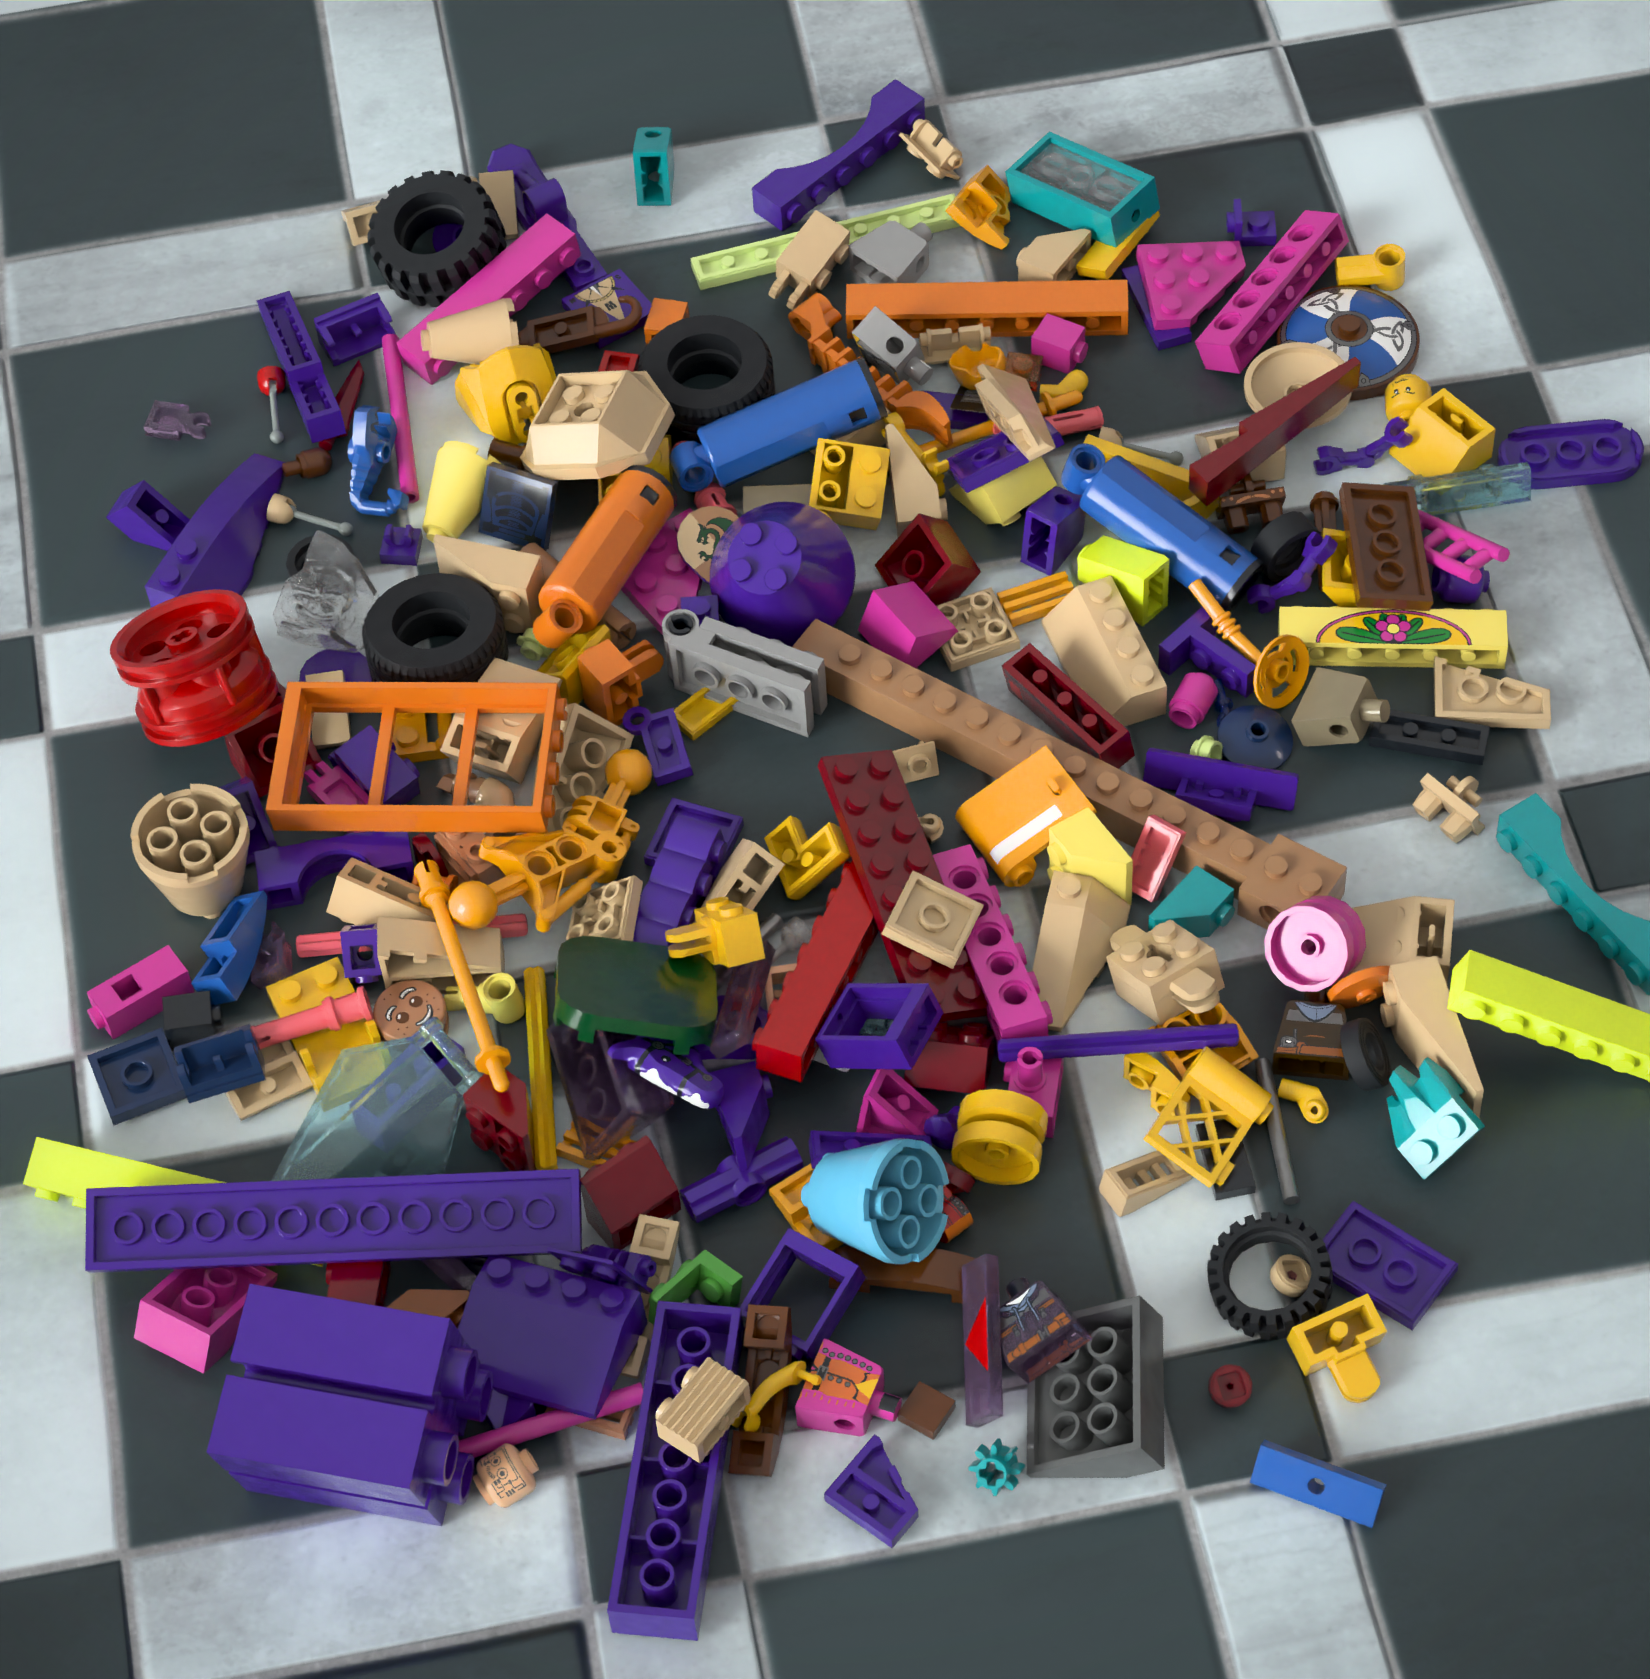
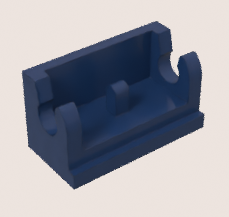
M250 1024L174 1047V1055L178 1063L176 1070L189 1104L266 1080L264 1057Z

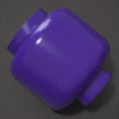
M1461 555L1456 560L1464 563L1471 556ZM1434 566L1432 589L1438 592L1439 597L1445 602L1472 604L1479 599L1482 592H1487L1490 574L1488 570H1484V567L1480 568L1481 580L1476 584H1472Z

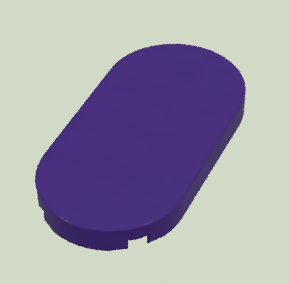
M1610 419L1526 426L1515 429L1508 434V438L1504 442H1501L1497 463L1500 472L1508 481L1526 489L1538 490L1613 483L1625 480L1637 472L1642 463L1644 445L1640 435L1631 428L1630 431L1623 427V423Z

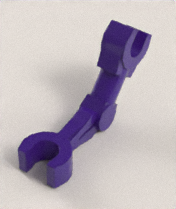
M1399 416L1391 419L1385 427L1383 437L1366 447L1358 448L1357 451L1344 452L1343 448L1326 445L1318 447L1317 454L1319 460L1313 461L1316 474L1328 475L1341 471L1343 466L1357 465V468H1369L1374 465L1375 460L1380 458L1393 445L1398 448L1408 446L1413 441V437L1403 430L1409 426L1407 421Z
M1313 531L1306 539L1302 556L1305 558L1298 570L1295 569L1290 576L1272 587L1264 584L1250 587L1247 590L1248 603L1253 604L1258 601V611L1263 614L1274 609L1275 600L1293 595L1298 591H1306L1310 587L1311 576L1317 565H1323L1333 555L1338 543L1328 535L1323 539L1317 532Z

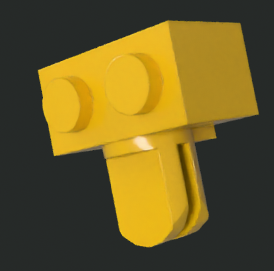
M718 897L706 901L705 907L694 909L696 923L673 928L665 932L666 941L674 943L668 947V953L671 958H684L702 953L711 964H721L727 968L765 959L757 912L742 906L741 903L729 900L728 897Z
M1368 1293L1292 1327L1286 1339L1305 1377L1325 1367H1329L1343 1397L1353 1403L1366 1402L1378 1389L1380 1376L1366 1349L1380 1343L1387 1330Z

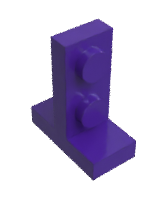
M1203 606L1159 644L1158 668L1169 676L1190 658L1198 668L1207 670L1220 679L1226 688L1237 691L1245 698L1254 691L1253 678L1256 665L1215 637L1218 633V626H1212L1213 620Z

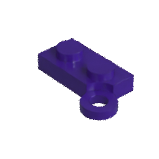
M637 706L629 709L624 714L622 719L625 730L633 735H642L657 786L694 775L673 708L651 714L647 708ZM636 717L644 718V721L639 725L631 723Z

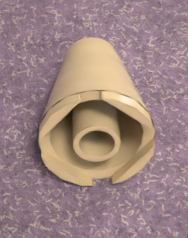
M502 298L427 322L426 330H421L420 332L422 351H429L430 358L479 365V362L486 360L495 352L505 347L519 345L517 321L513 322V319H509L508 313L515 311L512 299Z

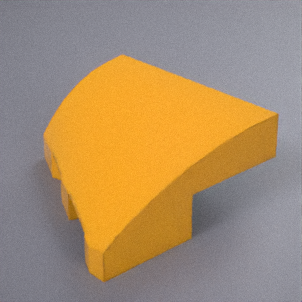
M986 165L969 179L945 211L965 230L985 243L1001 250L1008 245L1009 238L1004 235V226L1010 222V212L1008 210V202H1010L1009 187L989 165Z

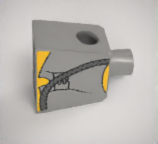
M876 306L852 331L861 356L883 373L889 374L898 384L903 380L908 381L911 378L922 386L932 376L933 368L924 362L925 358L920 344Z

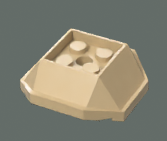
M629 370L561 373L558 374L530 425L527 445L520 459L528 472L551 480L601 479L620 473L632 465L644 466L650 464L675 414L670 403L647 371L631 372Z

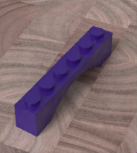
M893 80L872 96L870 110L864 124L857 134L844 146L814 162L790 168L775 169L752 187L754 212L782 232L793 223H797L806 213L818 204L825 202L840 187L847 185L857 174L865 168L872 166L886 152L894 149L903 140L899 136L900 132L910 135L913 131L914 122L918 119L925 120V98L898 80Z

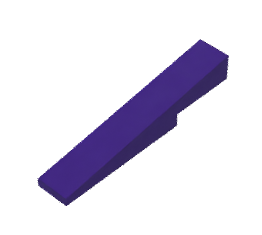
M290 291L256 300L312 443L346 434L341 410L326 379L321 360Z

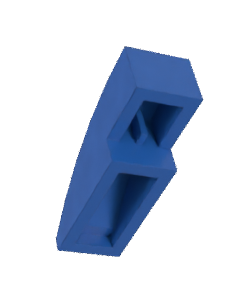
M263 890L235 896L200 946L208 959L191 984L197 992L210 990L214 1005L237 1001L248 982L260 949L266 919L267 895Z

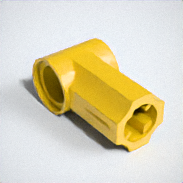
M1385 244L1378 247L1374 254L1335 258L1337 286L1375 284L1384 291L1397 290L1405 282L1404 250L1395 244Z

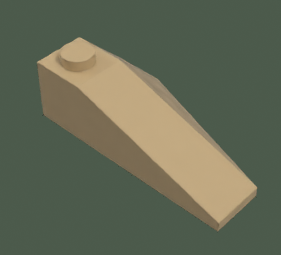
M1056 870L1053 872L1045 904L1032 971L1035 973L1039 984L1040 994L1037 995L1041 1002L1045 1000L1048 1002L1052 1013L1053 1023L1048 1025V1030L1061 1032L1084 999V993L1095 977L1098 978L1104 970L1107 961L1106 956L1113 952L1110 938L1118 929L1127 926L1131 905L1091 876Z

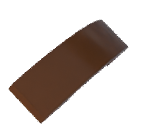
M851 1246L839 1247L834 1250V1253L858 1265L866 1278L858 1292L870 1293L871 1285L951 1294L953 1303L982 1306L986 1296V1306L993 1307L998 1266L983 1260L934 1248L920 1262L912 1261L907 1264H890ZM830 1277L829 1288L838 1289L841 1283Z
M748 1304L743 1346L748 1348L745 1380L749 1383L750 1396L753 1395L767 1377L791 1364L792 1318L791 1308ZM789 1386L775 1393L758 1413L761 1423L756 1432L744 1430L747 1415L742 1419L739 1431L733 1430L728 1473L772 1477L784 1430Z

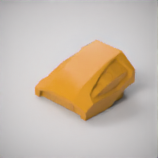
M1220 1001L1213 1009L1204 1013L1194 1014L1187 1009L1182 1014L1168 1019L1162 1025L1157 1024L1155 1027L1148 1028L1234 1023L1239 1031L1238 1045L1235 1047L1210 1049L1238 1070L1259 1057L1239 1023L1228 1013ZM1202 1049L1162 1051L1160 1053L1174 1075L1181 1082L1186 1070Z

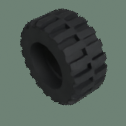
M440 170V174H434L433 171L422 172V176L414 178L412 175L404 179L405 183L403 185L392 187L388 191L389 196L386 199L382 198L375 207L378 213H373L369 222L371 230H369L367 238L371 248L370 253L385 282L391 290L395 291L397 296L403 300H411L412 304L418 306H425L426 303H429L431 307L440 306L505 250L507 246L504 239L506 236L504 226L485 189L478 182L472 181L470 177L458 173L455 177L453 171ZM442 224H459L463 226L459 237L444 250L432 254H415L411 252L417 239L427 230Z

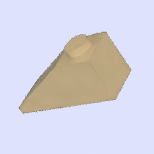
M886 424L885 442L886 448L890 449L888 466L897 537L901 535L919 513L941 520H948L946 498H939L937 484L893 424Z
M742 838L720 870L701 907H705L706 901L710 899L728 897L729 900L741 903L742 906L753 911L785 864L757 843Z
M352 857L337 875L326 911L343 922L354 925L377 923V916L436 922L432 910L425 908L420 901V887Z

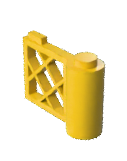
M1206 1046L1188 1067L1182 1081L1143 1140L1208 1188L1214 1183L1221 1186L1235 1166L1229 1160L1253 1122L1261 1125L1272 1111L1274 1105L1269 1102L1272 1094ZM1186 1091L1199 1100L1202 1113L1185 1115L1181 1098ZM1173 1110H1175L1176 1116H1170ZM1224 1118L1235 1126L1237 1131L1233 1137L1218 1139L1214 1119ZM1204 1121L1209 1140L1192 1142L1187 1122ZM1178 1124L1182 1143L1171 1144L1158 1133L1164 1125ZM1226 1146L1224 1151L1221 1153L1220 1147ZM1211 1148L1215 1165L1210 1172L1197 1163L1194 1150Z

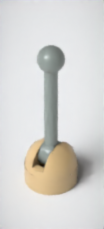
M1104 426L1101 428L1099 435L1101 439L1148 456L1169 460L1171 464L1176 466L1183 462V455L1178 451L1167 453L1125 443L1119 431Z
M277 493L272 496L267 508V520L277 524H287L295 517L338 530L343 536H349L353 532V526L349 522L340 524L297 511L292 499Z

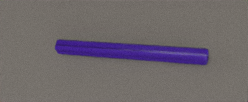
M1231 1023L1007 1038L998 1040L997 1049L999 1061L1012 1062L1017 1061V1058H1019L1018 1052L1025 1047L1039 1049L1043 1054V1059L1203 1049L1206 1046L1209 1048L1235 1047L1239 1042V1031L1237 1025Z

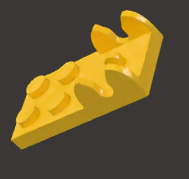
M338 956L265 987L279 1018L322 1005L321 1001L325 1000V997L332 996L335 999L355 992L349 978L344 976V968ZM363 1018L342 1025V1029L339 1031H331L330 1028H326L290 1040L326 1114L357 1101L394 1066L388 1047H383L380 1034L373 1019L367 1021Z

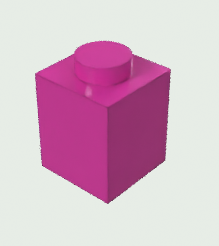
M1048 313L1031 337V361L1066 374L1070 373L1077 363H1082L1088 352L1084 326Z

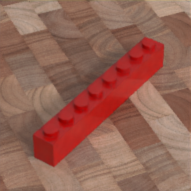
M853 860L852 862L846 861L840 878L841 883L838 888L833 887L831 889L824 915L816 917L812 928V938L809 943L804 942L798 953L795 970L787 972L779 1000H772L767 1014L766 1025L764 1028L759 1027L755 1032L752 1050L756 1051V1069L802 1082L819 1049L815 1038L847 983H853L879 932Z

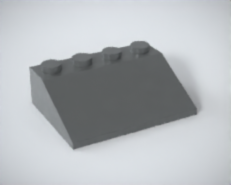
M1140 1295L1070 1312L1067 1316L1070 1322L1028 1350V1371H1030L1060 1350L1061 1344L1067 1341L1063 1331L1064 1327L1067 1328L1069 1334L1073 1330L1080 1328L1090 1339L1030 1382L1029 1380L1027 1381L1026 1474L1030 1478H1128L1165 1469L1163 1317Z

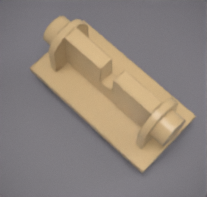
M916 120L910 135L900 132L899 136L908 144L906 149L915 157L924 159L928 163L926 168L930 173L940 179H943L945 176L956 180L960 179L954 172V169L959 168L963 163L962 152L944 137L936 146L943 134L929 120Z
M983 323L974 326L958 327V333H952L951 328L934 330L929 328L926 329L925 333H919V344L925 358L924 362L927 365L948 363L951 355L964 345H967L973 351L980 350L983 342L991 346L990 326L983 327Z
M919 741L918 745L893 751L905 783L940 775L934 741L926 743Z

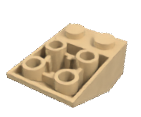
M494 658L478 682L557 683L560 688L563 680ZM456 713L440 749L442 753L455 763H458L465 713ZM480 713L472 768L522 784L543 731L545 714Z
M1412 896L1352 908L1358 914L1365 929L1366 948L1360 964L1349 975L1370 967L1390 966L1391 964L1437 956L1447 984L1455 900Z

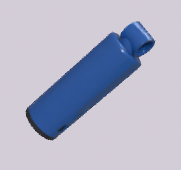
M860 357L699 427L697 434L701 444L695 441H686L675 446L669 457L670 463L680 486L688 492H697L708 487L713 480L714 474L719 485L725 488L815 449L818 438L836 440L887 418L888 414L864 358Z
M1078 444L1072 448L1061 473V482L1068 491L1073 494L1082 495L1079 506L1085 513L1124 542L1165 555L1169 558V575L1188 590H1190L1188 586L1200 578L1225 612H1232L1247 595V590L1255 584L1265 566L1263 561L1123 457L1117 455L1105 463L1103 453L1091 444Z

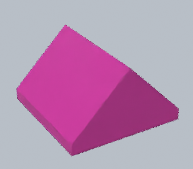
M914 581L873 590L858 631L872 647L914 668L922 664L958 632L955 626Z

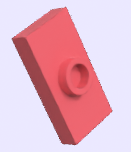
M1154 814L1148 816L1131 856L1133 860L1132 892L1151 903L1158 900L1187 832Z

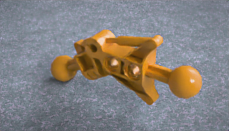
M627 748L616 751L606 762L605 779L609 787L603 799L590 795L576 798L568 812L567 818L563 822L561 830L551 832L547 830V833H525L510 837H484L479 849L480 858L498 866L506 877L489 885L475 880L461 883L454 889L449 898V912L452 919L463 928L471 930L485 928L495 918L499 905L521 895L536 914V929L545 933L550 930L554 921L591 890L593 883L606 884L614 881L631 846V841L637 838L640 829L638 823L625 817L627 809H624L629 796L640 794L651 782L652 765L647 756L635 749ZM575 883L559 897L561 889Z

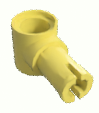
M508 973L493 974L484 983L476 986L485 1014H493L498 1022L504 1024L513 1023L524 1015L526 1011L525 1000L514 978ZM447 986L445 990L447 994H444L447 1011L467 1010L459 986Z

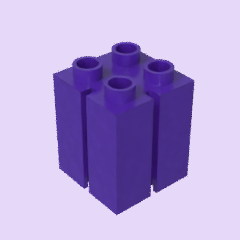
M249 1284L230 1358L231 1362L245 1366L244 1377L226 1374L207 1453L222 1468L229 1471V1474L247 1491L442 1526L447 1503L464 1505L473 1480L474 1456L470 1453L459 1452L458 1436L464 1435L467 1419L479 1422L484 1421L492 1398L493 1373L492 1371L479 1369L481 1362L478 1359L477 1350L471 1349L468 1343L464 1342L463 1336L450 1318Z

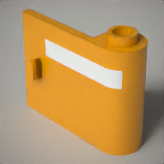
M1045 745L965 801L957 810L955 819L1004 885L1007 887H1022L1034 877L1037 867L1034 856L1049 846V828L1087 807L1094 814L1097 811Z

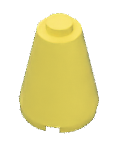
M447 441L443 447H440L436 456L422 526L429 541L434 543L433 539L436 534L458 539L482 508L487 465L492 462L501 464L496 458L489 454L486 460L477 455L479 448L458 441Z

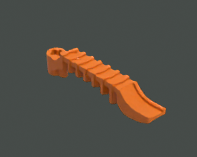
M820 293L813 294L788 314V319L793 329L807 340L811 363L813 365H820L823 373L858 359L850 347L845 348L840 338H833L831 328L842 320V316L838 310L833 308L830 301ZM874 366L869 368L885 407L891 413L897 412L901 416L905 429L927 432L946 448L953 444L948 415L932 395L924 391H913L911 385L906 380H903L896 386L889 374L881 378L880 373Z

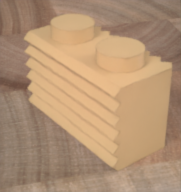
M707 1357L700 1367L692 1366L687 1371L682 1380L680 1392L674 1399L666 1398L659 1406L655 1415L658 1437L699 1463L703 1462L704 1457L718 1443L720 1437L724 1435L725 1431L734 1423L735 1418L739 1417L740 1412L744 1411L745 1406L751 1400L749 1383L745 1379H741L739 1375H735L731 1370H727L725 1366L714 1362L711 1357Z

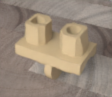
M1429 773L1422 778L1420 783L1424 790L1412 804L1419 815L1430 822L1442 808L1445 809L1450 815L1439 827L1456 844L1467 836L1470 831L1474 832L1477 836L1481 833L1485 825L1479 821L1480 814L1467 804L1469 802L1474 807H1478L1481 804L1483 798L1475 793L1479 781L1472 776H1467L1462 781L1451 776L1446 783L1453 790L1451 792Z

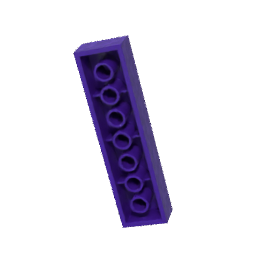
M658 1301L607 1608L612 1633L698 1641L730 1427L720 1437L718 1443L714 1445L708 1455L704 1457L703 1462L699 1463L658 1437L655 1415L659 1406L666 1398L674 1399L682 1389L681 1383L687 1371L692 1366L700 1367L707 1357H711L714 1362H718L721 1366H725L727 1370H731L735 1375H738L744 1337L741 1308Z

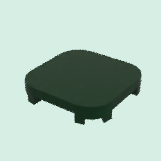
M595 936L570 938L561 944L554 973V978H556L555 1008L553 1013L555 1026H560L564 1023L579 1031L577 1040L592 1044L595 1030L673 1040V1054L689 1055L690 1046L705 1044L710 1047L713 1040L718 1014L715 968L710 961L699 954L684 958H671L668 953L669 946Z

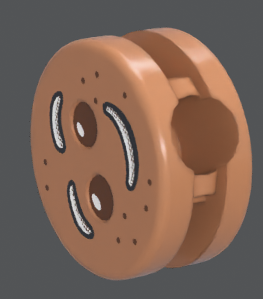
M420 980L401 981L385 989L375 1002L373 1017L382 1044L396 1055L404 1057L434 1027L446 1035L448 1034L449 1016L445 999L441 992L432 984Z

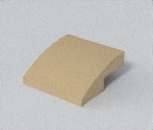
M289 1040L261 1050L264 1057L266 1080L225 1092L240 1121L313 1087L297 1052L293 1050Z

